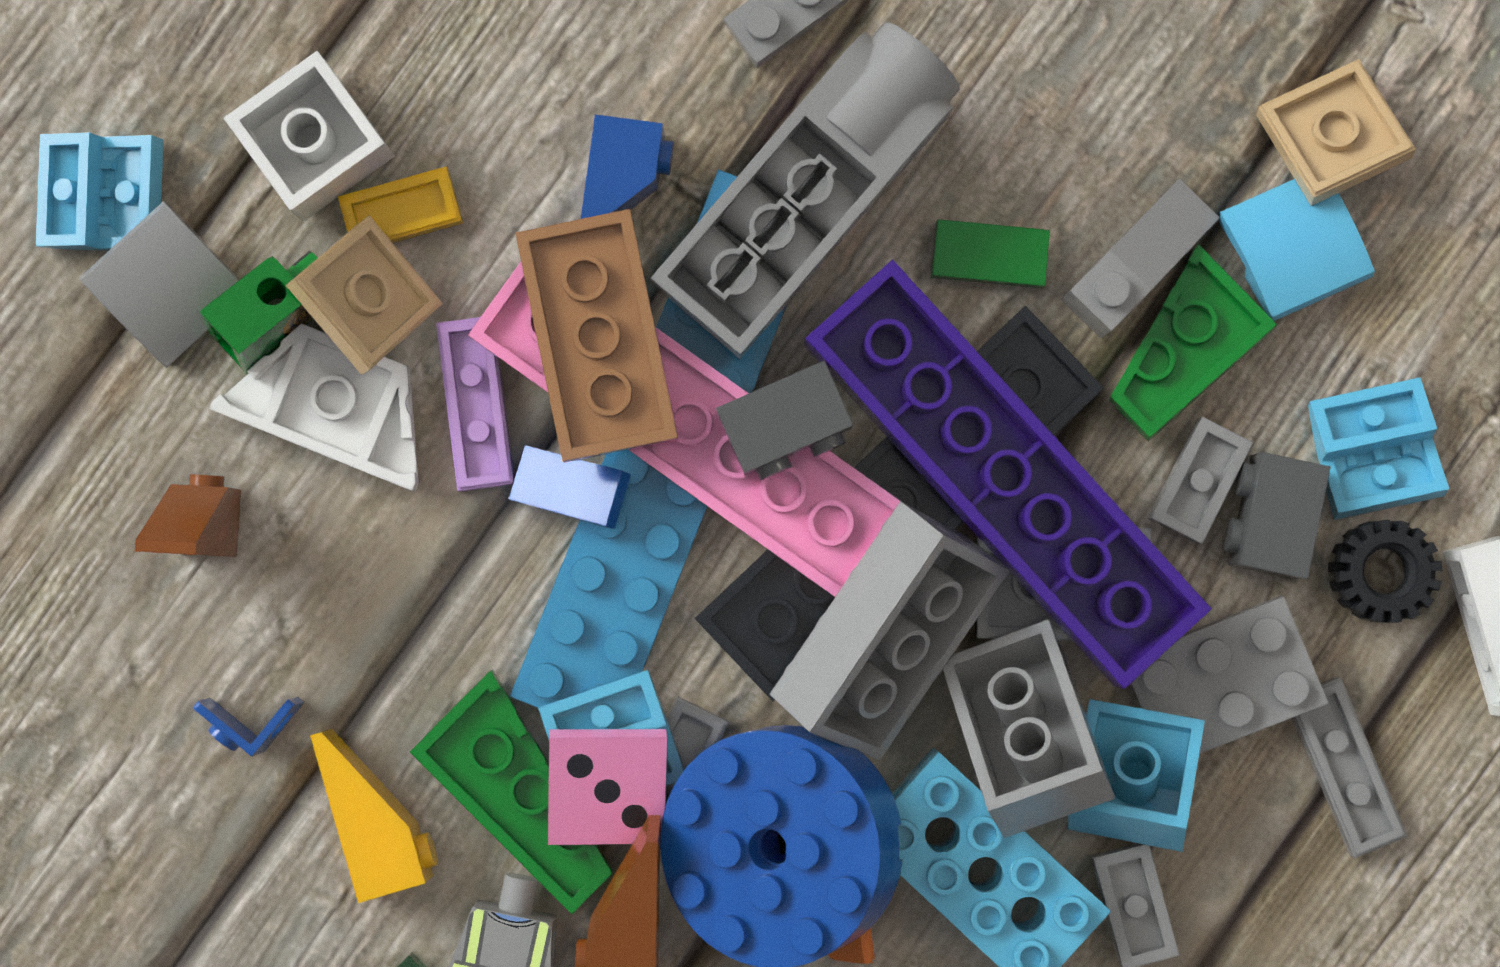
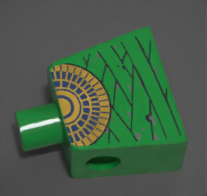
M310 250L287 270L273 256L267 258L199 311L211 337L246 374H249L247 370L263 356L272 354L280 347L281 341L301 323L307 325L313 319L286 287L292 279L318 258ZM274 299H284L279 304L268 305Z

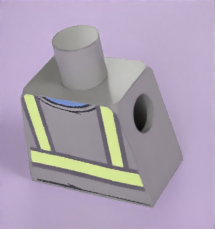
M506 873L499 903L478 900L472 907L449 967H555L557 917L550 913L533 910L539 881L527 875Z

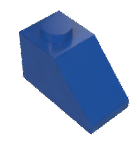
M595 114L581 219L626 209L632 210L658 190L660 174L670 175L674 141L665 140L663 123Z

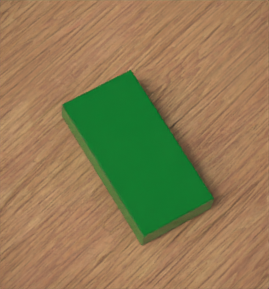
M937 219L931 278L1043 289L1046 281L1050 230Z

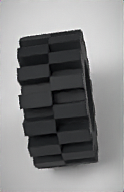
M1381 520L1359 524L1358 528L1350 529L1342 535L1344 541L1335 544L1331 552L1336 554L1335 561L1328 562V572L1334 573V581H1330L1329 584L1331 590L1338 591L1341 596L1337 600L1343 608H1350L1353 611L1352 615L1360 619H1368L1370 622L1398 623L1402 622V619H1413L1420 615L1418 610L1421 607L1428 608L1434 601L1430 597L1431 592L1440 590L1442 581L1435 580L1436 571H1443L1442 561H1434L1433 553L1438 551L1434 542L1427 543L1423 539L1427 535L1419 528H1410V523L1404 521ZM1380 549H1388L1396 553L1403 561L1405 567V576L1402 584L1395 591L1388 594H1382L1373 590L1367 583L1364 575L1367 559L1371 554Z

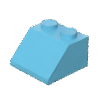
M1089 699L1086 717L1115 799L1068 815V830L1183 852L1205 720Z

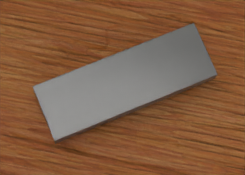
M1334 677L1320 683L1329 704L1292 719L1347 851L1351 857L1357 858L1408 836L1341 677Z

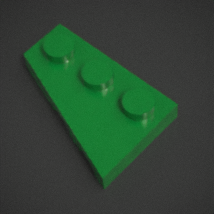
M1197 244L1146 337L1142 340L1111 394L1110 402L1149 442L1274 331L1277 324Z

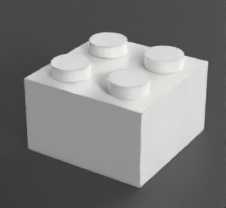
M318 51L224 117V120L289 210L303 222L395 157Z

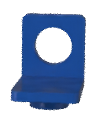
M299 697L288 699L258 736L211 698L198 700L193 709L212 724L208 731L218 742L233 751L240 747L253 757L267 750L302 707L304 701Z

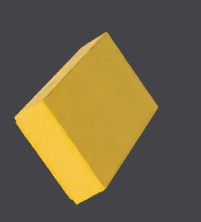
M447 166L338 196L347 232L370 215L392 243L464 223Z

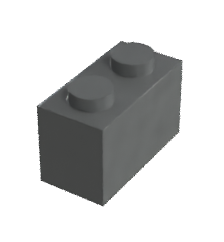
M825 360L716 408L744 475L746 476L756 471L760 481L791 468L792 464L788 457L810 448L813 456L816 457L845 444L842 433L851 430L853 427V423Z
M1266 452L1250 455L1249 463L1243 462L1235 483V495L1242 497L1238 518L1230 519L1225 532L1223 548L1225 552H1230L1228 565L1290 579H1308L1331 466Z

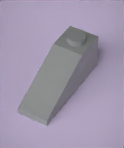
M1179 178L1061 300L1100 338H1103L1141 302L1220 217Z

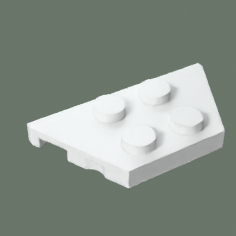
M301 323L281 341L280 347L272 354L263 356L247 370L249 374L225 395L220 394L211 403L209 409L416 492L419 482L410 368L406 365L384 357L372 369L361 375L326 333Z

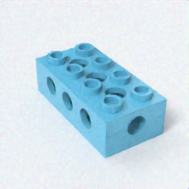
M934 747L892 792L901 820V824L898 825L899 859H903L900 876L998 967H1061L1111 912L1025 831L1004 838L987 810L982 791ZM939 817L951 819L954 824V830L948 841L942 844H931L926 841L925 831L932 820ZM982 857H989L995 860V872L988 881L974 883L969 880L968 871L975 860ZM1024 897L1036 898L1037 910L1031 919L1024 922L1012 920L1011 911L1018 900Z

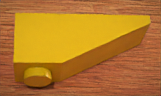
M333 729L310 735L358 903L425 884L433 877L431 867L438 865L437 853L430 833L421 834L418 821Z

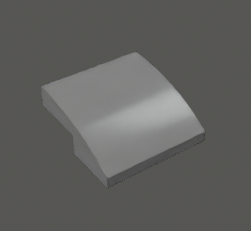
M165 201L157 206L79 277L81 282L106 309L166 368L208 330L199 311L240 280Z

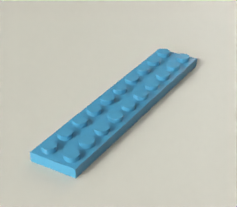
M718 169L698 222L737 176ZM669 298L666 300L656 328L743 390L751 393L755 388L786 306L741 359L735 356ZM629 450L606 454L602 462L603 466L631 474L615 529L579 520L510 694L512 698L539 708L632 676L644 670L708 506Z

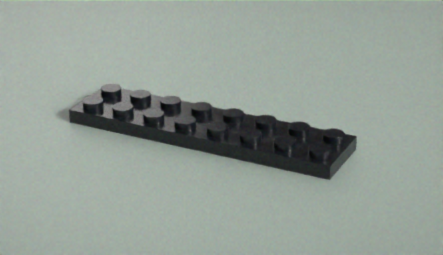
M1026 306L977 351L1053 435L1104 388ZM887 437L854 467L901 502L955 530L963 522L958 514ZM767 549L694 619L773 702L775 699L770 695L771 691L835 597Z

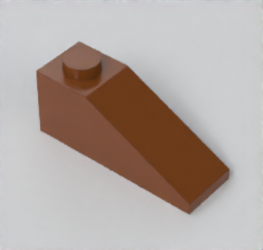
M190 474L189 485L171 484L137 536L135 552L237 557L241 490L224 487L225 477Z
M661 815L648 816L590 917L587 939L577 938L575 967H658Z

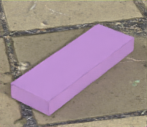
M480 317L436 323L457 491L459 492L513 485L515 479L500 358L468 336Z

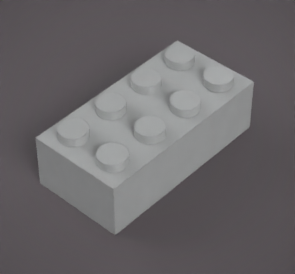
M900 501L891 516L883 524L880 532L862 559L851 571L847 581L826 612L820 617L797 655L786 667L770 695L810 733L845 747L857 749L865 755L880 760L1010 570L968 537Z

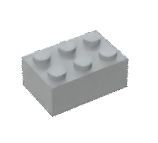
M1049 619L958 652L950 657L943 668V672L987 810L1004 838L1115 799L1063 649Z

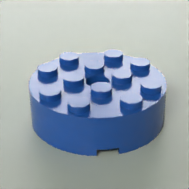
M781 725L765 727L736 734L711 745L700 753L680 775L670 793L662 819L660 850L663 871L671 896L682 916L692 929L714 949L729 958L755 967L802 966L853 942L868 931L884 913L893 897L901 874L903 859H899L900 842L898 825L901 824L894 797L886 781L862 752L810 733L803 726ZM779 834L786 842V854L783 855L779 852L781 850L778 842Z

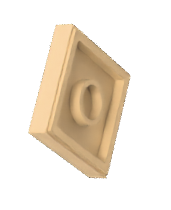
M1359 59L1258 106L1257 118L1311 206L1412 159L1416 148Z
M370 215L358 223L286 285L361 375L372 369L443 304Z

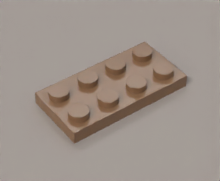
M630 209L516 232L562 462L567 463L678 439Z

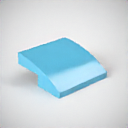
M89 132L40 134L36 246L52 249L109 251L161 204L164 139L153 135L101 137Z
M1293 179L1220 212V225L1246 267L1245 279L1263 310L1273 321L1374 277L1375 270L1368 252L1339 193L1311 206L1296 180Z
M1420 377L1309 402V415L1319 464L1331 466L1326 493L1334 520L1445 496L1448 492L1449 486L1433 440L1437 426Z
M649 670L538 708L548 739L549 729H666V786L676 783L685 770Z

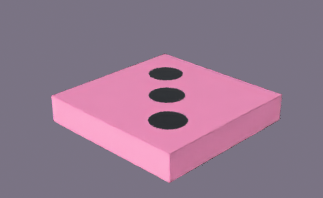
M549 729L548 845L633 844L649 815H661L662 826L666 798V729Z

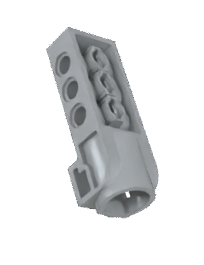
M888 22L882 24L872 37L867 32L862 33L840 56L651 277L653 286L735 356L741 359L891 182L903 172L949 118L954 108L949 102L960 90L959 83L953 73L924 44L894 24Z

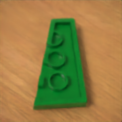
M490 670L410 753L573 914L614 870L599 845H548L549 762L494 670Z

